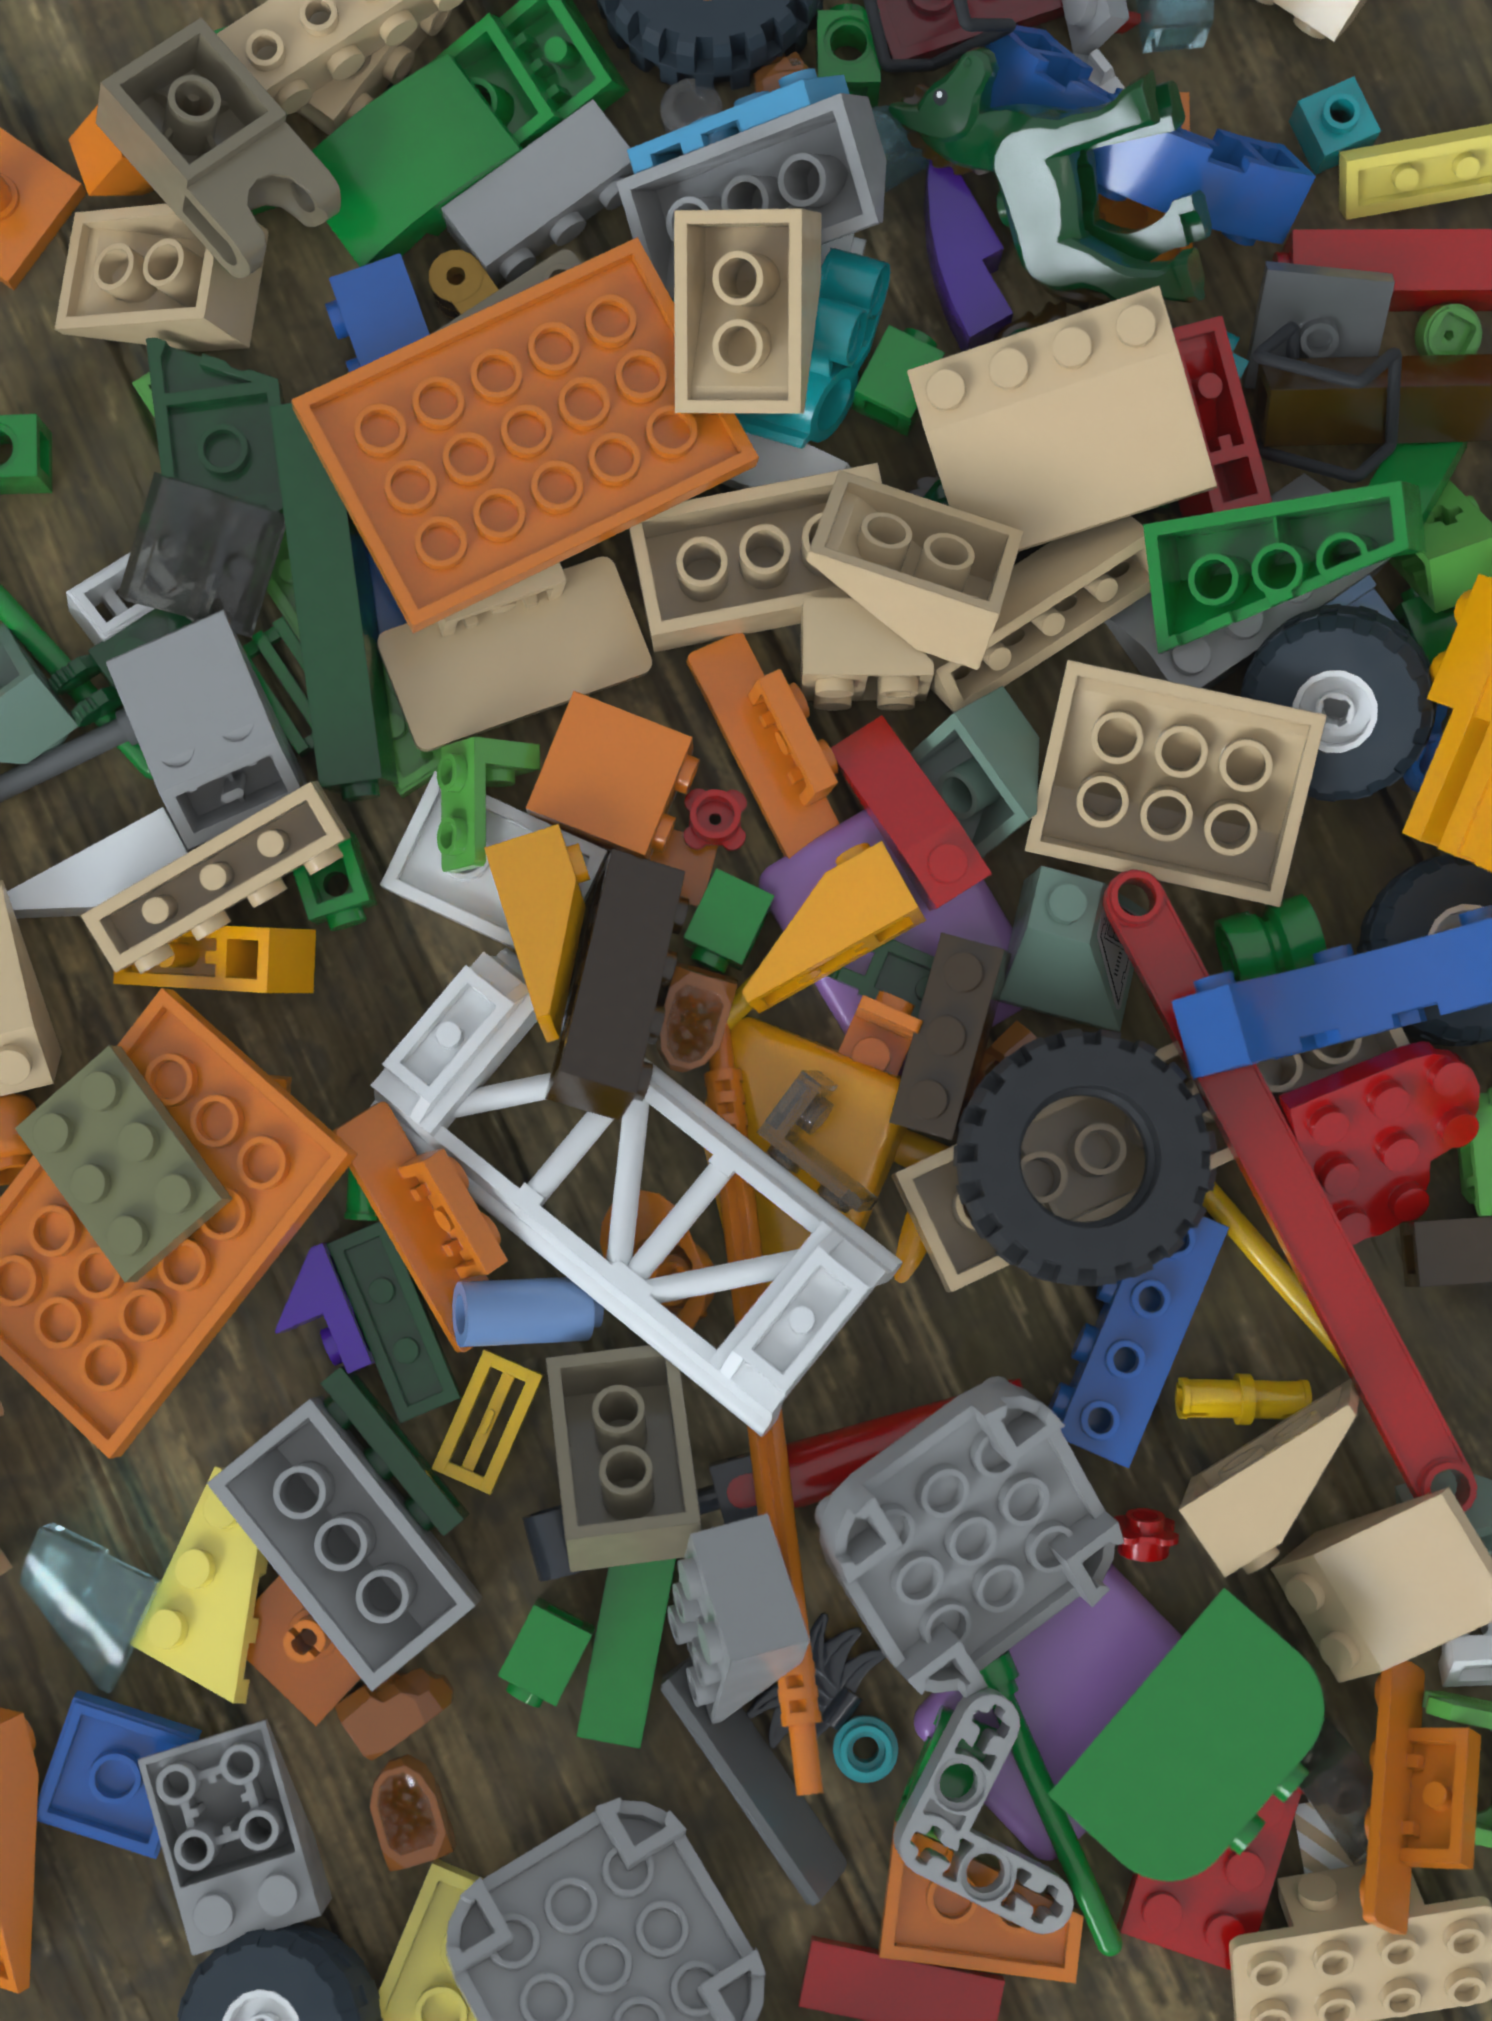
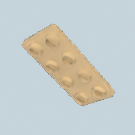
M604 556L566 569H562L559 562L414 634L408 623L382 632L377 641L378 651L413 742L423 752L439 749L442 746L566 704L570 701L573 691L588 696L642 677L649 672L652 666V658L617 568L610 558Z
M1366 1864L1277 1878L1278 1898L1288 1927L1238 1935L1229 1944L1234 2021H1374L1487 2002L1492 1999V1905L1489 1899L1483 1896L1425 1905L1414 1877L1411 1875L1408 1931L1406 1934H1391L1365 1922L1363 1919L1359 1887L1361 1878L1366 1873Z

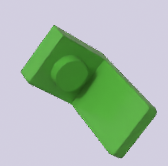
M474 736L441 747V759L437 767V782L441 789V823L437 832V845L441 852L443 872L457 873L485 865L486 787L515 785L516 776L540 770V744Z

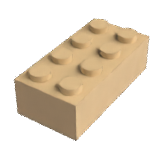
M878 463L842 470L882 484ZM838 471L686 500L629 528L654 652L720 640L731 634L743 633L745 635L801 624L803 597L852 598L806 561Z

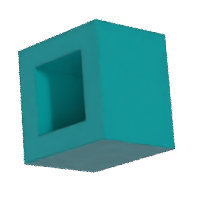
M1354 76L1299 100L1289 119L1291 128L1314 175L1339 165L1340 151L1374 145L1381 132ZM1338 113L1343 123L1336 122L1331 115Z

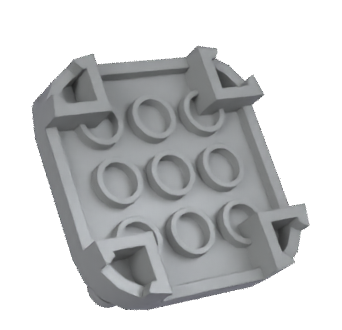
M1000 1376L991 1377L981 1385L960 1394L854 1471L831 1495L822 1499L815 1511V1521L820 1527L819 1542L827 1564L883 1655L921 1695L925 1690L932 1693L958 1690L967 1698L988 1687L980 1674V1671L1079 1596L1092 1608L1110 1590L1103 1583V1580L1114 1559L1115 1545L1124 1543L1118 1521L1103 1508L1060 1429L1065 1425L1047 1406L1026 1389L1015 1386Z
M621 1797L596 1806L595 1811L486 1878L481 1879L480 1877L460 1895L447 1928L446 1956L454 1981L476 2021H757L764 2004V1976L766 1973L758 1950L755 1949L753 1951L686 1837L687 1829L670 1810L666 1812L647 1802L621 1800Z

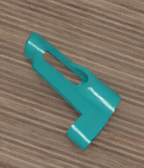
M830 247V251L821 266V285L804 413H735L745 433L803 449L809 441L819 443L826 440L836 431L853 403L854 391L859 379L858 371L868 356L875 337L890 282L891 270L888 262Z

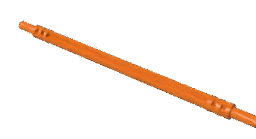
M704 1011V1023L709 1029L713 1017ZM726 1024L720 1047L709 1060L710 1071L704 1074L708 1095L706 1097L707 1106L749 1139L747 1129L748 1118L745 1113V1093L742 1088V1070L735 1068L731 1031ZM735 1173L719 1192L728 1263L763 1256L755 1188ZM766 1282L731 1289L735 1327L767 1289ZM781 1406L777 1421L763 1437L747 1426L758 1516L767 1513L769 1515L810 1639ZM811 1642L808 1644L802 1663L778 1680L779 1690H777L778 1700L781 1705L782 1727H789L797 1796L824 1792L815 1723L822 1722L821 1711L818 1707L817 1698L819 1695L818 1687L815 1683L814 1673L816 1671L812 1658Z

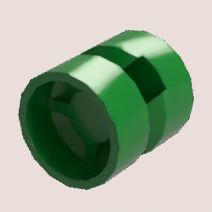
M1303 894L1283 899L1280 907L1265 905L1263 917L1260 918L1256 914L1244 911L1214 921V938L1223 971H1232L1235 982L1313 966L1315 963L1312 955L1327 950L1319 920L1308 898Z

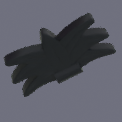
M826 1612L821 1613L809 1631L812 1658L816 1671L814 1673L815 1683L818 1687L819 1695L817 1698L818 1707L821 1711L822 1722L815 1723L817 1739L830 1726L839 1731L863 1701L856 1693L861 1680L875 1665L886 1658L880 1648L861 1653L846 1662L849 1651L862 1634L863 1629L855 1627L845 1630L825 1642V1631L829 1620V1614ZM778 1682L767 1689L747 1711L748 1718H754L762 1712L775 1707L769 1730V1746L772 1749L789 1732L788 1726L782 1727L780 1715L782 1714L781 1705L778 1700Z

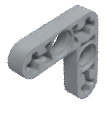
M986 1687L967 1698L963 1696L957 1704L896 1824L893 1834L894 1847L906 1866L915 1873L1031 1932L1038 1934L1054 1933L1066 1924L1073 1910V1894L1067 1883L1051 1868L971 1828L1017 1739L1020 1729L1019 1714L1014 1704L999 1691ZM993 1705H996L994 1714L1002 1722L997 1731L986 1728L978 1740L976 1746L984 1754H987L984 1761L980 1762L968 1750L959 1748L957 1745L961 1739H964L973 1747L980 1731L977 1724L972 1721L973 1716L978 1710L988 1713ZM963 1763L969 1765L974 1777L970 1790L958 1798L944 1796L939 1784L944 1770L952 1764ZM935 1826L933 1833L943 1845L955 1851L951 1863L943 1854L931 1848H925L920 1856H917L918 1848L911 1841L914 1833L917 1831L921 1834H927L931 1827ZM961 1838L965 1839V1840L959 1845L960 1839H961ZM983 1853L996 1855L1000 1861V1872L996 1880L992 1884L980 1888L969 1884L966 1871L971 1860ZM950 1867V1872H944ZM1016 1878L1023 1886L1038 1893H1042L1048 1884L1047 1891L1054 1898L1052 1906L1050 1908L1039 1906L1033 1914L1034 1908L1021 1894L1012 1890Z

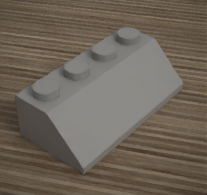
M840 93L616 181L632 237L633 239L638 237L671 299L674 300V210L806 209L822 213L821 245L883 223L886 157L869 98L867 96Z
M1304 473L1271 495L1272 502L1331 493L1332 491ZM1391 558L1163 654H1158L1151 592L1106 620L1105 624L1143 676L1209 690L1249 663L1265 639L1287 620L1303 611L1308 612L1321 608V606L1326 605L1368 575L1372 578L1375 577Z
M321 1395L305 1402L207 1482V1485L368 1688L373 1691L474 1608L483 1596L431 1531L427 1532L414 1519L404 1504L405 1499L391 1481L383 1479L372 1467L363 1453L364 1447L350 1430L346 1431L331 1416L323 1404L324 1397Z

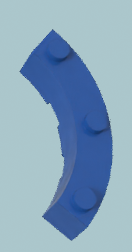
M1016 25V29L1012 33L985 46V48L990 49L995 54L999 66L992 87L990 108L1012 104H1039L1077 110L1082 107L1100 106L1113 101L1123 90L1122 88H1116L1115 93L1111 94L1089 81L1093 68L1071 53L1049 32L1043 29ZM1181 125L1172 132L1093 149L1096 161L1098 193L1115 201H1125L1129 198L1166 213L1173 200L1181 195L1201 190L1206 197L1212 229L1221 231L1231 241L1244 246H1253L1256 240L1283 244L1316 178L1285 145L1245 137L1217 128L1213 139L1182 129Z
M1492 905L1459 914L1460 927L1354 955L1351 944L1313 954L1315 965L1240 982H1235L1232 971L1193 981L1196 994L1171 1001L1192 1078L1195 1079L1235 1070L1273 1058L1276 1060L1427 1021L1424 1008L1438 1005L1440 1015L1491 1004Z

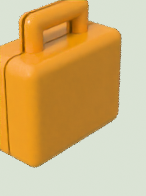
M744 1017L732 1028L731 1040L735 1068L742 1070V1088L745 1093V1113L748 1118L749 1140L862 1230L865 1229L893 1162L907 1168L950 1148V1146L909 1131L907 1127L889 1123L902 1076L853 1061L851 1057L838 1053V1050L756 1018ZM704 1148L707 1163L709 1165L708 1161L713 1156V1154ZM755 1189L763 1256L800 1249L812 1233ZM718 1193L715 1198L723 1228L720 1196ZM908 1211L904 1219L896 1257L903 1261L901 1267L894 1275L895 1280L899 1283L906 1282L912 1276L927 1252ZM773 1281L766 1282L767 1288Z

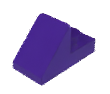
M321 1243L309 1249L279 1319L275 1334L288 1332L324 1316L328 1327L320 1330V1335L325 1350L333 1365L336 1366L343 1363L347 1374L371 1366L375 1364V1361L327 1247L328 1243Z

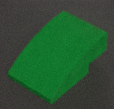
M520 0L500 18L488 13L431 61L433 62L447 53L452 55L523 149L591 100H594L603 112L630 91L573 0Z
M447 53L414 72L371 101L332 132L312 152L329 170L340 188V211L326 222L359 267L399 253L403 257L426 233L439 236L447 228L441 208L519 153L523 148L456 59Z

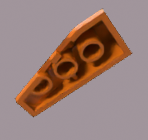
M0 1708V1988L19 1994L30 1988L39 1773L33 1753L36 1747V1739L31 1725L24 1717V1713Z

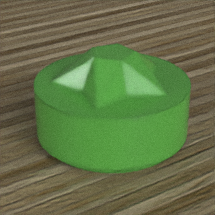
M1440 303L1432 306L1421 316L1415 330V345L1420 355L1476 354L1482 340V327L1478 316L1472 309L1462 304Z

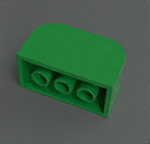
M1223 1588L1049 1792L1048 1796L1133 1872L1160 1881H1177L1198 1875L1209 1868L1228 1846L1240 1855L1265 1826L1266 1821L1257 1812L1272 1794L1284 1803L1309 1774L1310 1771L1300 1761L1314 1745L1322 1727L1324 1699L1320 1682L1310 1664L1297 1650L1228 1590Z

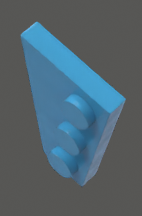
M814 68L784 76L778 80L780 88L772 92L761 91L736 100L732 108L705 116L692 122L690 125L627 149L634 174L834 95L840 93L849 94L845 76L817 77Z

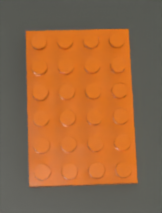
M638 237L291 400L293 411L413 634L756 467L759 459L735 413H675L674 302Z
M166 988L159 990L117 1046L122 1047L226 1189L232 1200L137 1282H124L34 1155L0 1197V1356L109 1459L121 1457L358 1155L174 990Z

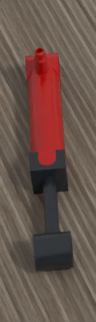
M1021 1378L1008 1380L1011 1384L1023 1388ZM957 1396L786 1443L794 1509L821 1502L822 1499L831 1495L854 1471ZM750 1452L711 1462L709 1469L713 1485L696 1489L700 1515L721 1509L725 1525L758 1516ZM562 1504L522 1517L537 1577L540 1582L582 1572H570Z

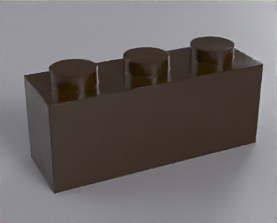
M941 932L918 1019L922 1020L923 1023L918 1034L913 1033L889 1123L949 1140H958L960 1128L957 1126L963 1109L967 1107L974 1094L973 1091L975 1090L1012 956L1010 952L1002 948Z

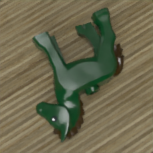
M977 47L962 55L955 67L931 87L917 83L914 87V96L902 97L901 102L890 104L889 112L900 122L903 129L908 132L907 139L911 146L922 149L921 157L932 160L933 167H950L955 175H964L975 172L976 175H984L990 172L995 173L1000 188L997 195L998 214L1002 223L1011 229L1014 245L1021 264L1042 285L1044 290L1054 298L1077 306L1082 310H1087L1089 304L1100 306L1160 286L1163 300L1193 303L1205 298V275L1199 251L1196 247L1182 250L1171 260L1151 262L1162 253L1188 246L1192 242L1205 240L1211 235V219L1205 194L1201 190L1181 195L1173 200L1170 208L1161 219L1144 228L1129 229L1114 225L1101 219L1099 212L1096 161L1093 149L1177 130L1185 121V112L1177 83L1173 80L1157 84L1152 69L1129 83L1113 101L1100 106L1082 107L1077 110L1039 104H1012L990 108L992 87L999 66L995 54L990 49Z

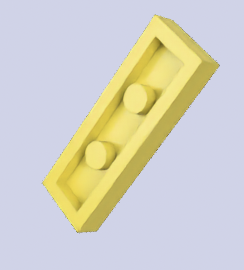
M1492 124L1339 152V211L1346 220L1492 194Z

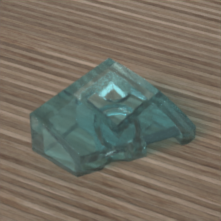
M52 1522L39 1528L27 1555L20 1584L98 1688L111 1693L134 1648L132 1643L162 1580L108 1555L109 1549Z

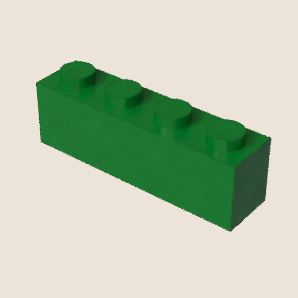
M1401 480L1143 524L1158 654L1178 648L1388 558L1426 552L1419 486Z

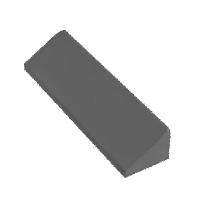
M689 1656L663 1675L660 1689L807 1905L811 1904L814 1906L821 1901L845 1871L847 1866L846 1858L802 1795L797 1796L796 1785L750 1718H748L744 1709L741 1707L722 1722L711 1725L706 1705L696 1707L689 1690L686 1675L687 1667L693 1666Z

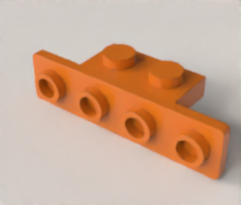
M743 633L731 634L691 652L686 660L687 665L784 857L786 856L790 859L814 839L840 824L826 798L838 783L835 774L838 773L836 758L824 739L816 740L806 720L810 716L809 707L799 686L794 682L788 684L781 668L764 675Z
M384 1101L376 1103L334 1129L333 1132L358 1154L349 1165V1168L452 1347L458 1353L467 1352L473 1347H460L454 1334L452 1319L454 1288L457 1282L489 1280L486 1275L508 1261L499 1246L501 1243L500 1233L494 1222L486 1214L479 1211L467 1190L469 1188V1180L462 1166L454 1158L448 1156L444 1148L417 1155L388 1103Z
M1409 1660L1382 1671L1375 1683L1378 1717L1376 1739L1370 1748V1766L1373 1772L1372 1797L1364 1822L1365 1833L1368 1839L1366 1873L1362 1876L1359 1887L1364 1921L1391 1934H1406L1408 1931L1412 1867L1473 1870L1481 1734L1470 1728H1422L1425 1672L1421 1667Z

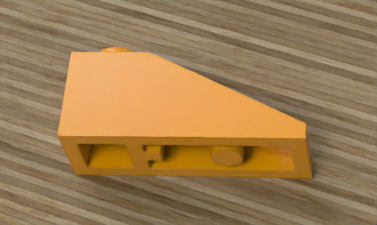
M559 824L484 848L534 1012L547 1043L560 1038L586 908L579 883L590 880L579 843L566 847Z
M882 841L872 847L869 843H861L846 850L835 860L837 866L825 872L741 991L747 1003L759 1014L926 921L925 916Z
M225 925L199 941L189 931L168 943L175 955L140 974L135 964H132L116 973L114 971L113 984L257 993H314L316 930Z

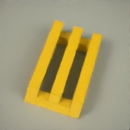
M484 1349L431 1469L491 1495L544 1374L499 1356L488 1349ZM491 1368H495L503 1373L463 1464L459 1466L450 1461ZM514 1379H520L526 1383L485 1476L479 1475L474 1470Z

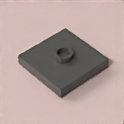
M1266 261L1246 359L1249 363L1243 374L1244 388L1255 389L1259 363H1256L1253 359V352L1288 322H1295L1299 327V358L1378 356L1395 284L1393 274ZM1286 341L1271 353L1286 357Z

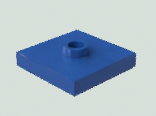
M77 1690L71 1702L38 1797L37 1821L157 1859L161 1849V1842L138 1759L197 1741L202 1730Z

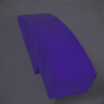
M928 159L924 197L926 248L934 286L946 321L963 352L993 342L994 335L998 330L1012 320L1013 312L991 276L992 273L999 269L1004 247L962 176L955 175L950 167L935 168L932 165V160Z

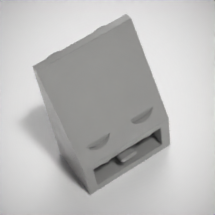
M224 609L106 661L157 790L187 850L213 839L307 784L303 770Z
M768 1513L690 1534L685 1558L678 1561L680 1578L678 1583L673 1584L674 1605H670L667 1608L669 1624L677 1645L687 1644L693 1666L686 1669L689 1690L696 1707L706 1705L711 1725L725 1720L802 1663L810 1642Z
M267 1719L138 1759L192 1956L225 1946L227 1943L246 1934L245 1932L264 1928L265 1930H276L321 1916L331 1901L332 1895L313 1830Z

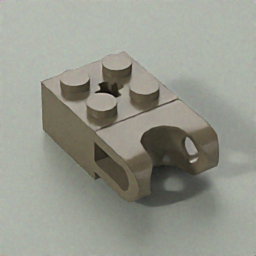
M202 17L100 82L96 116L98 127L232 276L236 278L247 277L260 268L263 263L266 249L265 233L256 222L250 210L264 205L281 207L306 227L321 225L340 211V188L335 178L285 122L286 112Z

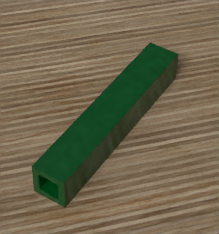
M292 403L270 406L319 784L323 789L341 793L342 801L346 802L380 797L379 787L398 784L383 663L377 648L379 632L368 549L293 411Z

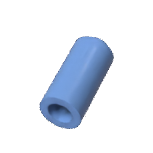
M567 1277L461 1281L455 1285L452 1301L454 1334L460 1347L588 1341L592 1336L593 1329L602 1325L604 1307Z

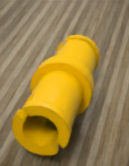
M1236 1373L1233 1380L1179 1377L1175 1388V1407L1179 1419H1187L1188 1417L1233 1418L1237 1425H1251L1254 1419H1286L1312 1403L1311 1386L1309 1381L1305 1379H1299L1298 1381L1254 1380L1251 1374Z

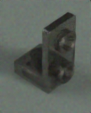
M802 1070L756 1133L771 1144L767 1149V1153L776 1162L796 1174L803 1169L820 1182L821 1185L817 1189L818 1194L836 1209L847 1214L851 1209L857 1212L872 1210L879 1199L801 1137L804 1131L809 1135L813 1134L827 1119L834 1106L828 1099L838 1087L837 1084L819 1070Z
M1324 1715L1317 1740L1300 1761L1310 1772L1298 1788L1313 1806L1347 1857L1355 1866L1362 1865L1367 1861L1368 1839L1365 1833L1364 1822L1366 1811L1371 1805L1373 1776L1355 1749Z

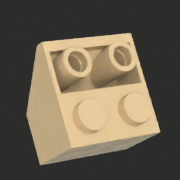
M803 597L800 689L806 701H814L815 709L827 711L846 710L852 707V701H877L878 709L904 711L915 708V701H926L934 676V662L924 652L912 647L853 598Z

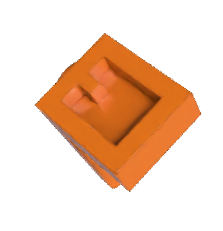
M879 991L874 1000L863 995L838 1053L851 1057L853 1061L898 1075L910 1048L913 1033L918 1034L923 1021L911 1016L915 1007L913 1004L897 996Z

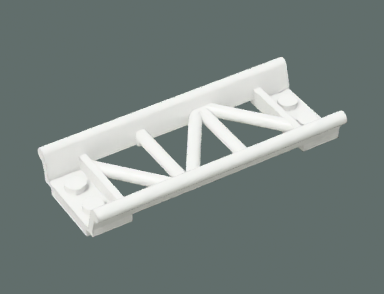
M508 948L501 950L497 956H489L483 951L470 968L467 965L463 967L382 1063L385 1069L370 1085L374 1088L375 1100L371 1106L382 1101L388 1103L418 1155L444 1148L447 1155L454 1158L464 1169L469 1180V1188L467 1190L476 1203L758 1435L763 1437L777 1421L784 1399L875 1286L888 1282L899 1270L903 1261L654 1064L651 1081L644 1100L638 1101L633 1099L622 1117L607 1258L605 1259L542 1206L614 1119L587 1111L527 1184L524 1182L520 1188L447 1130L458 1117L546 1100L545 1096L551 1073L483 1086L538 1021L518 956ZM646 1057L644 1058V1061L652 1063ZM650 1104L712 1153L713 1156L708 1161L709 1165L633 1256ZM735 1173L812 1233L800 1249L649 1279ZM773 1281L718 1350L660 1304Z

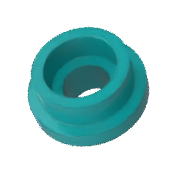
M870 1715L853 1717L835 1735L833 1742L834 1759L840 1771L851 1780L861 1783L878 1781L890 1773L897 1761L898 1743L891 1727L880 1718ZM861 1737H871L878 1744L875 1755L869 1759H861L853 1752L854 1743Z

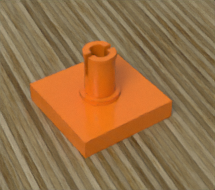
M0 128V281L15 290L87 192L82 183L2 128Z
M279 1575L255 1602L253 1617L259 1618L256 1643H249L247 1661L309 1721L317 1726L361 1678Z

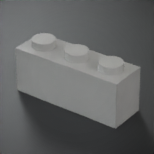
M591 100L443 206L441 209L447 230L463 251L472 254L480 262L495 285L504 279L507 282H512L529 271L536 262V256L554 243L557 246H562L575 239L585 228L586 220L605 207L607 210H613L622 205L616 181L634 175L627 149H630V147L596 102Z

